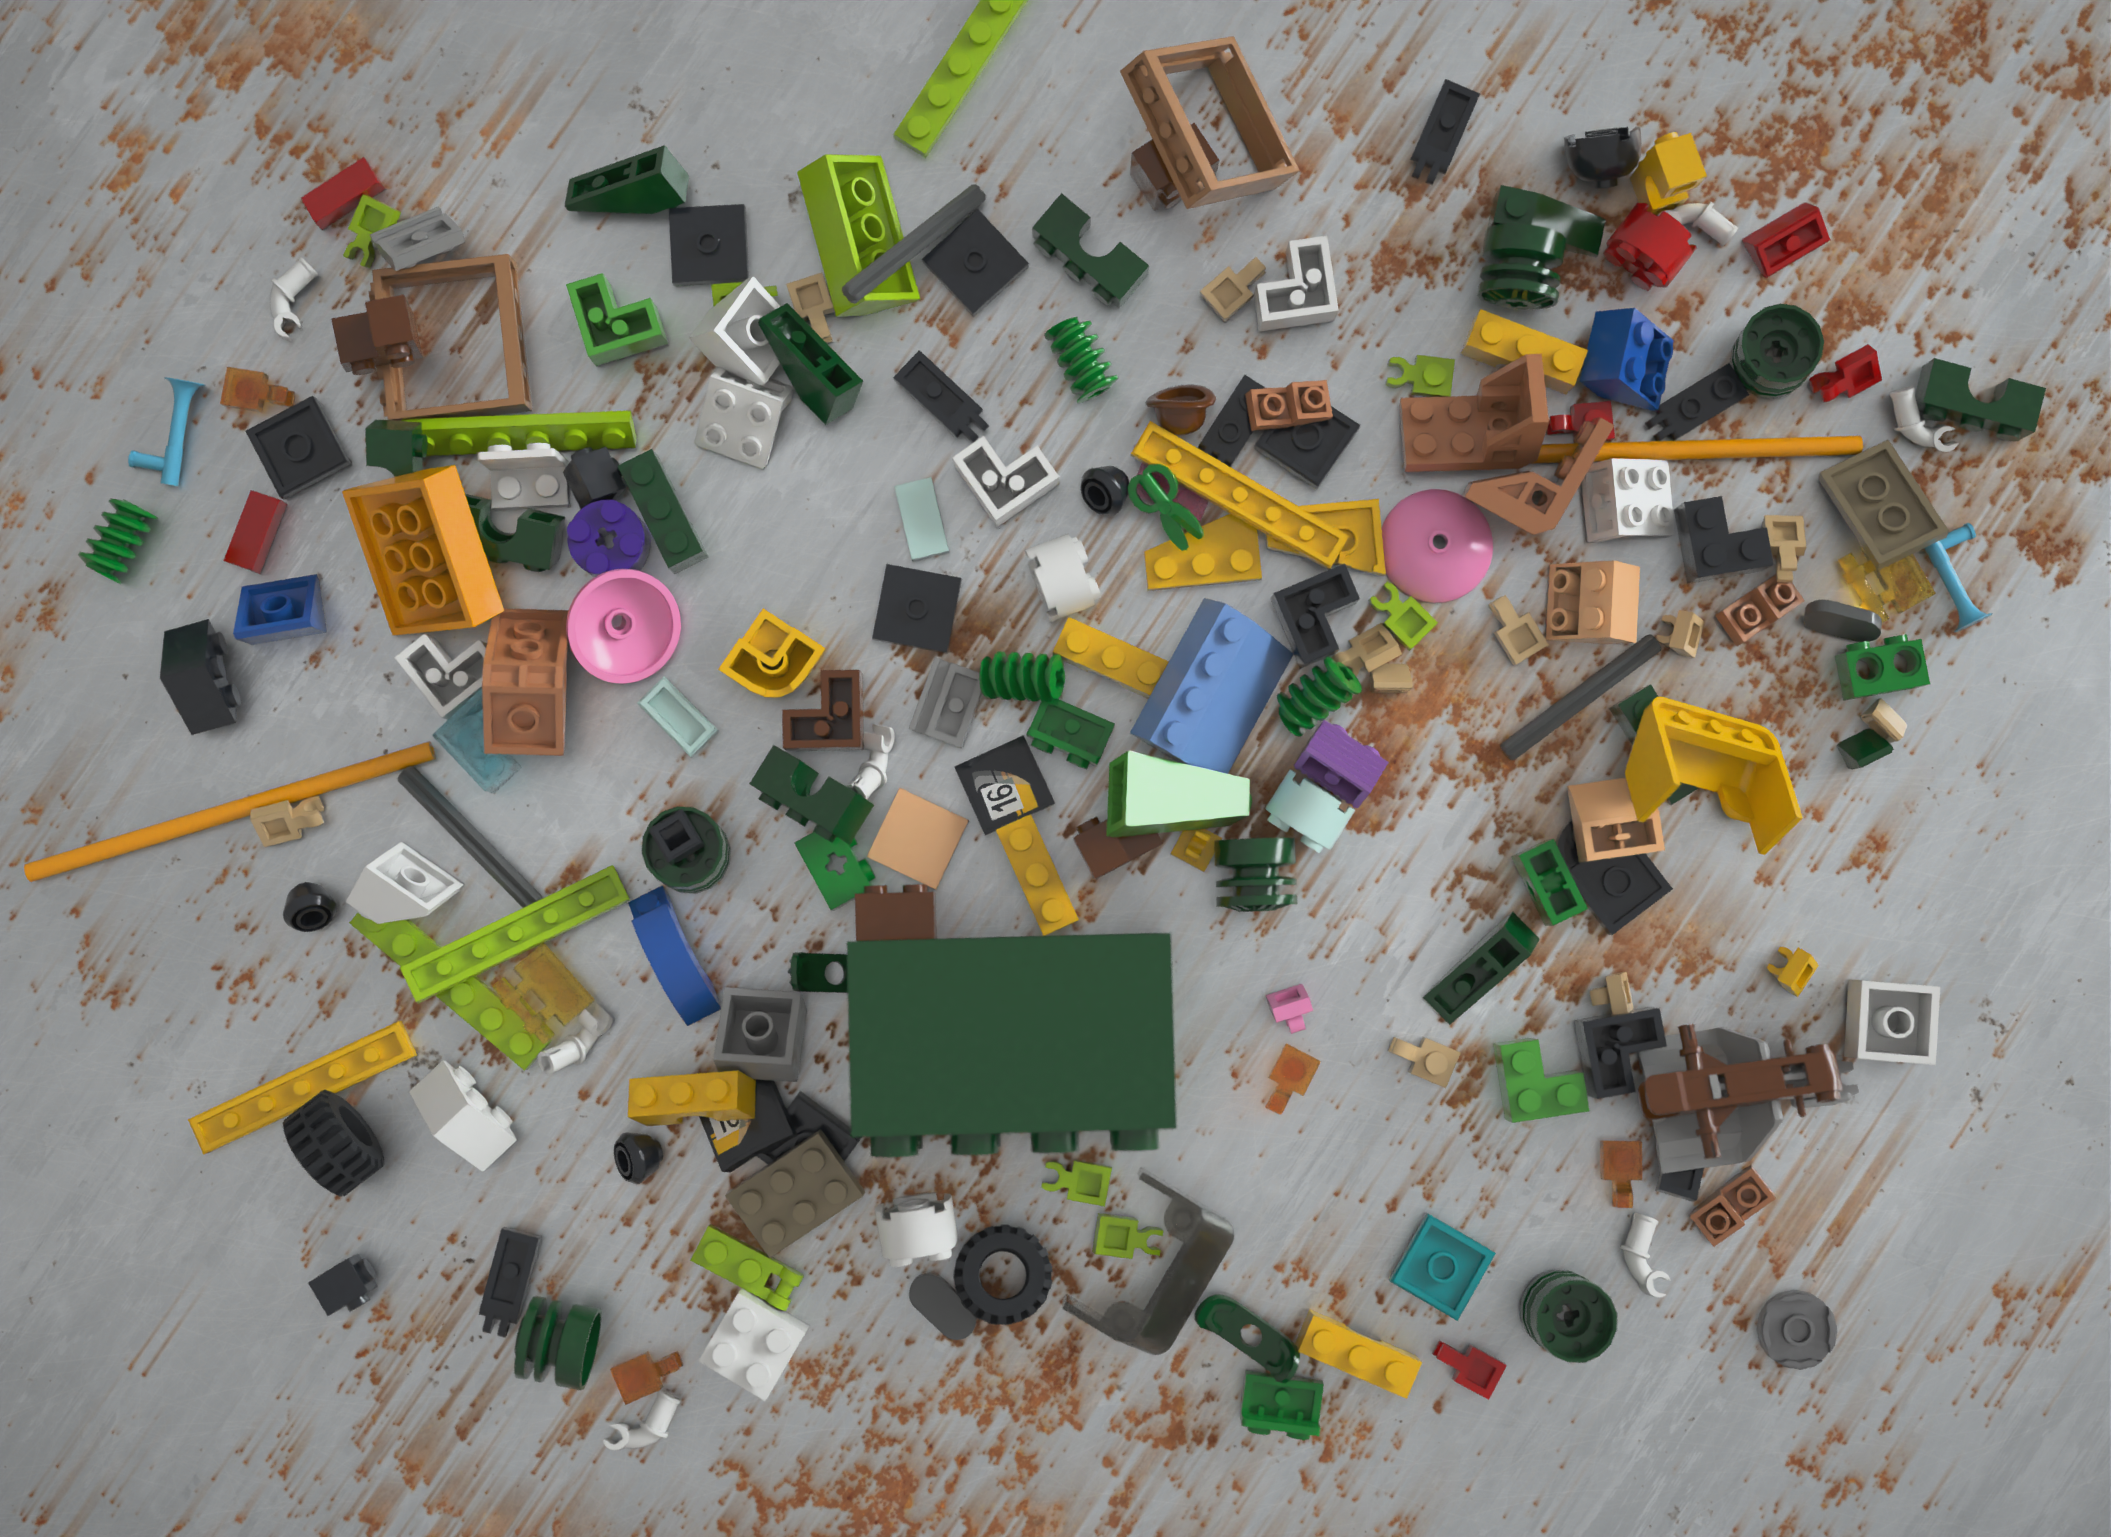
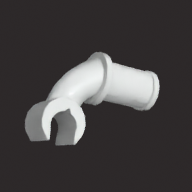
M1712 202L1709 204L1688 203L1665 211L1682 225L1692 223L1691 226L1693 228L1696 226L1700 227L1722 247L1739 228L1713 209L1712 206L1714 204Z
M302 257L278 280L275 278L271 280L273 285L270 294V310L274 319V329L282 339L288 341L292 340L283 332L285 321L295 323L303 331L302 323L295 314L291 313L290 301L293 303L295 301L293 297L312 279L318 276L317 272Z
M1905 387L1889 393L1897 420V425L1894 426L1895 431H1900L1906 438L1918 445L1934 447L1943 452H1949L1959 444L1956 441L1942 444L1938 440L1944 432L1955 430V428L1946 424H1938L1933 428L1924 425L1926 424L1925 419H1920L1914 387Z
M872 724L874 734L864 732V747L867 750H871L869 760L862 763L859 768V774L846 787L857 792L865 799H868L874 790L883 787L887 782L888 752L892 749L895 734L891 727Z
M597 1003L593 1015L584 1009L579 1017V1023L583 1028L576 1036L569 1035L561 1044L538 1054V1063L541 1070H546L545 1074L552 1075L568 1065L583 1063L586 1059V1054L594 1045L598 1036L603 1035L610 1028L613 1018Z
M1634 1213L1625 1245H1620V1249L1623 1250L1628 1269L1634 1279L1638 1281L1641 1291L1654 1297L1666 1296V1294L1657 1292L1654 1289V1282L1652 1280L1658 1277L1669 1281L1671 1279L1665 1272L1651 1269L1646 1262V1258L1650 1259L1651 1256L1647 1252L1659 1221L1639 1213Z
M659 1390L646 1421H641L640 1427L637 1429H631L628 1424L622 1422L609 1425L618 1429L623 1439L618 1443L610 1438L602 1439L605 1446L613 1451L625 1448L637 1449L653 1444L661 1438H667L669 1433L666 1430L682 1400L669 1392Z

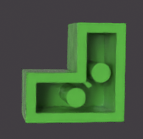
M603 273L566 284L587 355L595 366L668 344L658 308L651 298L618 308L611 284Z
M1525 1038L1493 1043L1505 1120L1515 1123L1590 1111L1584 1073L1572 1070L1544 1075L1539 1039Z

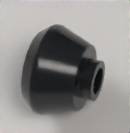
M1114 466L1091 468L1083 474L1081 479L1082 497L1088 507L1094 512L1106 516L1116 515L1121 511L1129 495V479L1122 470Z
M304 882L295 886L288 893L283 918L285 923L295 930L312 932L322 929L331 922L337 912V905L335 900L321 885Z
M626 1132L622 1133L614 1144V1159L623 1179L637 1185L658 1170L663 1159V1151L660 1143L656 1139H652L650 1135Z

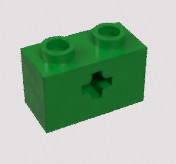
M812 832L794 842L831 911H835L855 900V894L864 893V886H873L871 881L876 876L866 858L859 861L852 848L858 844L855 837L850 845L837 837L831 843L815 832ZM834 854L840 858H847V862L843 865L845 872L842 874L836 870H829L828 866L833 863L831 856Z
M1554 839L1545 840L1511 856L1545 926H1554L1588 909Z

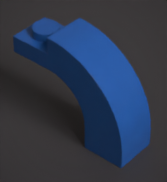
M663 885L628 902L634 918L631 921L645 955L666 995L685 1024L689 1026L721 1010L713 983L689 946L669 894Z

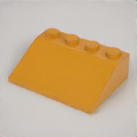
M455 465L429 468L342 491L393 636L473 628L504 611Z

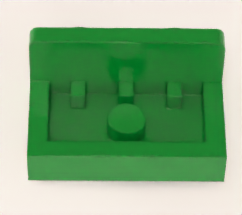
M1059 699L1053 702L1041 701L1026 735L1033 739L1032 747L1048 754H1052L1053 750L1057 749L1068 754L1067 762L1087 770L1089 764L1097 767L1115 723Z
M1245 1371L1240 1409L1241 1425L1248 1427L1247 1430L1249 1432L1259 1435H1269L1271 1430L1286 1432V1436L1298 1440H1308L1310 1435L1320 1436L1319 1418L1324 1387L1323 1380L1293 1377L1287 1383H1280L1275 1380L1272 1374Z

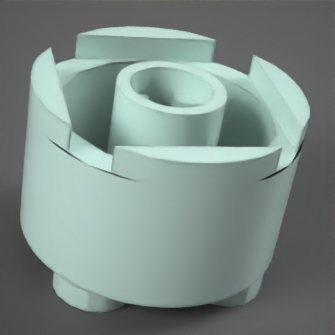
M1290 769L1265 808L1271 813L1267 820L1285 832L1292 827L1302 833L1303 836L1300 841L1319 853L1323 847L1331 850L1354 814L1355 809L1348 806L1346 811H1343L1339 808L1341 804L1339 798L1305 777L1301 783L1293 780L1297 772Z

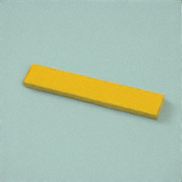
M1151 421L1131 452V457L1147 466L1150 464H1162L1168 467L1174 473L1178 484L1327 570H1330L1349 537L1346 533Z
M398 1021L188 1119L203 1155L208 1154L291 1115L323 1090L336 1094L417 1056V1053L403 1022Z

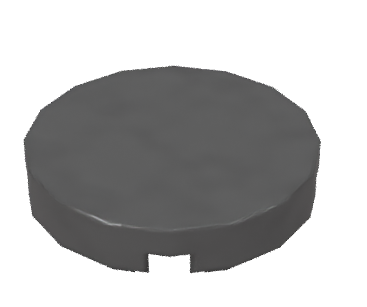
M1790 1290L1778 1293L1766 1302L1759 1313L1756 1330L1761 1347L1771 1359L1784 1367L1802 1370L1817 1366L1823 1361L1822 1359L1826 1357L1828 1352L1831 1353L1836 1343L1838 1329L1834 1314L1822 1300L1809 1292Z

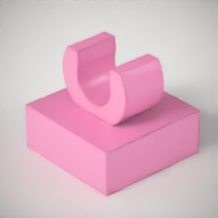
M1303 984L1266 995L1269 1009L1276 1023L1285 1020L1291 1034L1306 1029L1302 1014L1312 1012L1313 1008Z

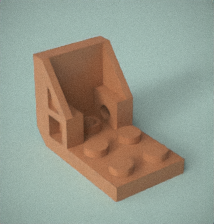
M1526 354L1481 379L1477 396L1401 398L1399 410L1405 472L1520 469L1536 462L1549 424L1542 354Z
M1593 418L1592 422H1583L1573 439V442L1578 444L1573 455H1564L1553 474L1559 478L1556 484L1533 471H1524L1469 482L1462 496L1532 535L1555 529L1614 425L1602 418ZM1538 490L1542 491L1543 495L1538 504H1534L1532 501L1533 493Z
M504 608L502 613L492 617L483 662L482 678L484 754L564 756L567 691L566 659L568 652L566 620L569 610Z

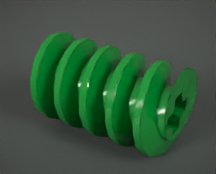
M1073 317L1054 325L1046 331L1044 336L1046 340H1055L1051 345V351L1054 354H1061L1057 360L1059 367H1069L1064 373V378L1067 381H1075L1070 389L1072 394H1082L1077 400V404L1106 392L1118 380V376H1105L1104 372L1112 364L1110 361L1098 362L1097 359L1105 352L1104 348H1091V345L1099 338L1097 334L1086 336L1084 333L1092 325L1091 321L1079 322L1078 317Z
M110 498L109 503L116 510V513L102 512L101 516L109 524L108 527L95 525L93 529L101 539L87 538L86 543L91 547L93 553L79 552L78 556L88 568L121 584L114 571L128 572L129 568L121 559L136 558V554L129 548V545L142 546L144 542L136 534L137 531L150 533L152 529L144 519H158V517L125 499Z
M1001 651L994 655L993 660L990 656H986L981 662L979 673L982 694L987 699L999 697L1001 700L1013 698L1018 701L1027 699L1034 702L1039 700L1042 702L1058 700L1063 693L1065 683L1063 658L1061 655L1054 654L1049 661L1047 654H1039L1035 660L1032 653H1025L1021 659L1018 652H1011L1007 657L1006 653Z
M1328 656L1324 659L1326 672L1316 665L1312 668L1315 680L1304 674L1300 677L1303 689L1294 683L1288 686L1291 698L1283 692L1277 694V700L1280 704L1278 711L1280 719L1292 734L1298 737L1303 736L1306 729H1312L1317 725V720L1323 721L1329 716V712H1335L1340 708L1341 703H1347L1352 699L1353 694H1359L1362 691L1360 682L1347 666L1341 662L1337 663Z

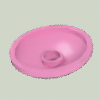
M1429 489L1414 493L1400 501L1390 511L1382 525L1386 576L1399 591L1408 597L1412 596L1415 600L1426 603H1445L1461 598L1481 582L1489 569L1493 555V538L1490 526L1479 508L1460 494L1441 489ZM1435 536L1443 537L1446 542L1445 548H1436L1433 545V538Z
M615 569L591 579L576 594L570 605L566 620L568 644L578 663L590 674L601 680L621 684L641 681L659 671L674 653L681 631L679 608L668 588L653 576L634 569ZM617 615H621V625L612 627V619Z

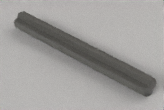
M976 184L969 186L849 280L842 287L843 295L847 297L849 302L857 303L980 206L986 199L985 193Z
M1651 634L1643 637L1504 741L1500 746L1503 753L1510 760L1517 759L1659 653L1662 648L1657 639Z
M409 766L401 772L397 778L398 782L522 908L542 899V895L415 767Z

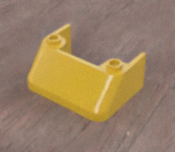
M1656 697L1644 709L1625 768V777L1637 821L1644 823L1681 785L1680 782L1717 792L1722 810L1728 817L1750 823L1758 853L1762 855L1767 854L1803 819L1779 742L1767 728L1665 697Z

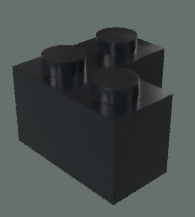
M1722 496L1684 502L1674 509L1687 584L1761 572L1774 565L1767 527L1729 534Z
M1345 564L1275 592L1270 598L1300 669L1328 656H1332L1340 650L1326 616L1353 606L1360 600Z
M209 619L164 631L160 680L191 735L236 723L237 706L241 705L238 688L235 684H229L225 677L226 670L223 663V655L227 654L225 638L221 632H215Z
M1644 1007L1633 1009L1623 1014L1613 1015L1611 1013L1574 1020L1588 1096L1595 1099L1635 1093L1629 1053L1667 1047L1660 1008Z

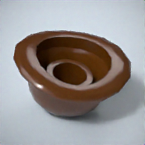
M1194 384L1178 385L1151 395L1145 402V405L1155 409L1160 427L1174 435H1188L1199 430L1204 424L1206 408L1214 405L1216 397L1210 389L1204 386Z

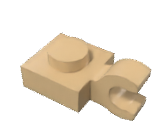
M1257 257L1237 274L1228 266L1200 291V295L1220 318L1226 322L1253 298L1254 294L1248 287L1266 273V267Z
M823 273L787 283L794 310L805 321L810 320L812 329L827 344L833 342L825 315L835 311Z
M1764 515L1762 528L1767 527L1772 555H1776V581L1793 582V571L1797 570L1796 556H1804L1806 550L1803 516Z
M1506 595L1488 604L1496 619L1503 626L1494 634L1513 665L1520 663L1549 645L1531 614L1528 612L1518 617Z
M1380 623L1350 639L1349 644L1351 648L1347 651L1339 652L1331 658L1337 663L1341 662L1357 676L1361 667L1364 666L1367 672H1370L1402 655L1398 643L1383 623Z
M318 796L303 800L295 808H292L287 800L251 809L250 820L263 846L268 847L299 839L302 837V828L316 827L323 824L324 820L320 812L324 811V806Z
M1393 1037L1388 1049L1389 1052L1412 1061L1409 1073L1444 1088L1447 1087L1460 1056V1052L1425 1037H1422L1419 1047Z

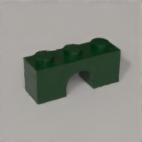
M1061 193L1032 227V237L1035 239L1033 242L1034 246L1048 258L1054 255L1064 263L1062 268L1074 280L1080 282L1084 279L1093 287L1091 292L1103 304L1109 306L1113 303L1120 309L1147 277L1149 265L1122 242H1119L1105 256L1096 257L1087 254L1082 249L1080 240L1090 228L1091 217Z
M1936 358L1922 366L1915 393L1918 410L1923 412L1922 417L1938 422H1943L1946 419L1960 422L1959 427L1969 431L1979 432L1983 429L1997 432L1996 437L2006 441H2019L2036 431L2046 388L2008 378L1996 385L1992 401L1984 403L1974 398L1969 390L1968 382L1972 368Z
M375 419L365 428L366 466L385 468L394 477L423 470L422 458L426 457L428 440L426 434H422V422Z
M653 449L618 465L668 569L677 574L709 558L674 492L675 488L659 456Z
M465 494L487 560L495 563L516 562L523 564L525 569L535 572L550 570L559 560L565 516L528 508L518 517L516 532L505 533L496 528L490 518L491 499Z
M773 745L749 783L762 792L758 799L777 811L781 805L788 808L785 815L804 827L808 821L814 823L816 826L813 832L833 843L837 837L850 845L874 807V804L829 776L821 789L810 796L811 786L819 773L798 758Z

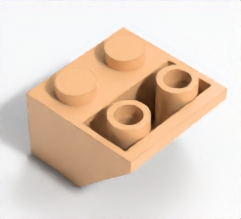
M1615 560L1550 564L1546 640L1593 644L1636 643L1640 567Z
M1626 778L1567 786L1579 862L1665 850L1659 810L1657 809L1644 823L1637 821Z

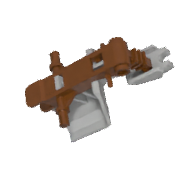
M1685 1024L1678 1026L1680 1034L1665 1036L1667 1047L1637 1052L1640 1069H1642L1644 1082L1638 1087L1639 1102L1643 1116L1653 1122L1661 1174L1751 1161L1784 1120L1780 1100L1790 1099L1792 1107L1797 1108L1798 1115L1805 1117V1108L1844 1103L1850 1100L1852 1095L1859 1092L1857 1084L1845 1085L1841 1082L1840 1078L1841 1073L1854 1070L1853 1063L1842 1061L1843 1057L1841 1055H1835V1051H1830L1829 1044L1805 1048L1806 1054L1794 1056L1791 1041L1784 1040L1783 1045L1786 1057L1771 1059L1768 1042L1724 1027L1695 1031V1024Z

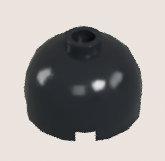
M1628 127L1588 131L1585 132L1586 138L1575 139V134L1564 137L1568 166L1573 174L1581 180L1593 181L1596 189L1618 186V178L1629 175L1637 167L1641 157L1640 127L1632 129L1630 135Z

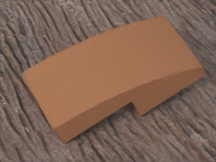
M1327 380L1291 382L1287 387L1250 389L1245 394L1251 431L1309 424L1333 417Z
M1775 574L1715 616L1737 647L1805 600L1792 582H1777Z
M1749 1165L1710 1195L1689 1216L1712 1246L1715 1247L1745 1226V1220L1774 1201L1776 1196L1754 1167Z

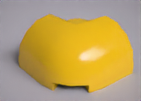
M763 608L743 638L738 639L718 670L755 694L763 697H782L794 692L806 680L826 648Z

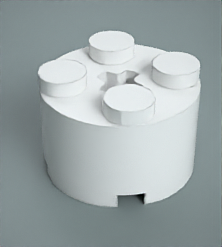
M1065 534L1025 549V555L1029 559H1035L1028 562L1042 603L1046 601L1050 610L1047 611L1051 622L1095 606L1094 600L1101 598L1094 576L1091 577L1089 572L1085 573L1082 564L1088 562V557L1081 540L1078 541L1077 537L1071 538L1069 534Z
M936 1193L909 1195L893 1199L894 1207L887 1210L884 1209V1203L875 1207L882 1256L889 1259L890 1266L892 1267L906 1266L913 1263V1258L928 1256L930 1261L950 1258L952 1256L951 1249L959 1244L953 1201L950 1194L945 1193L944 1200H937Z

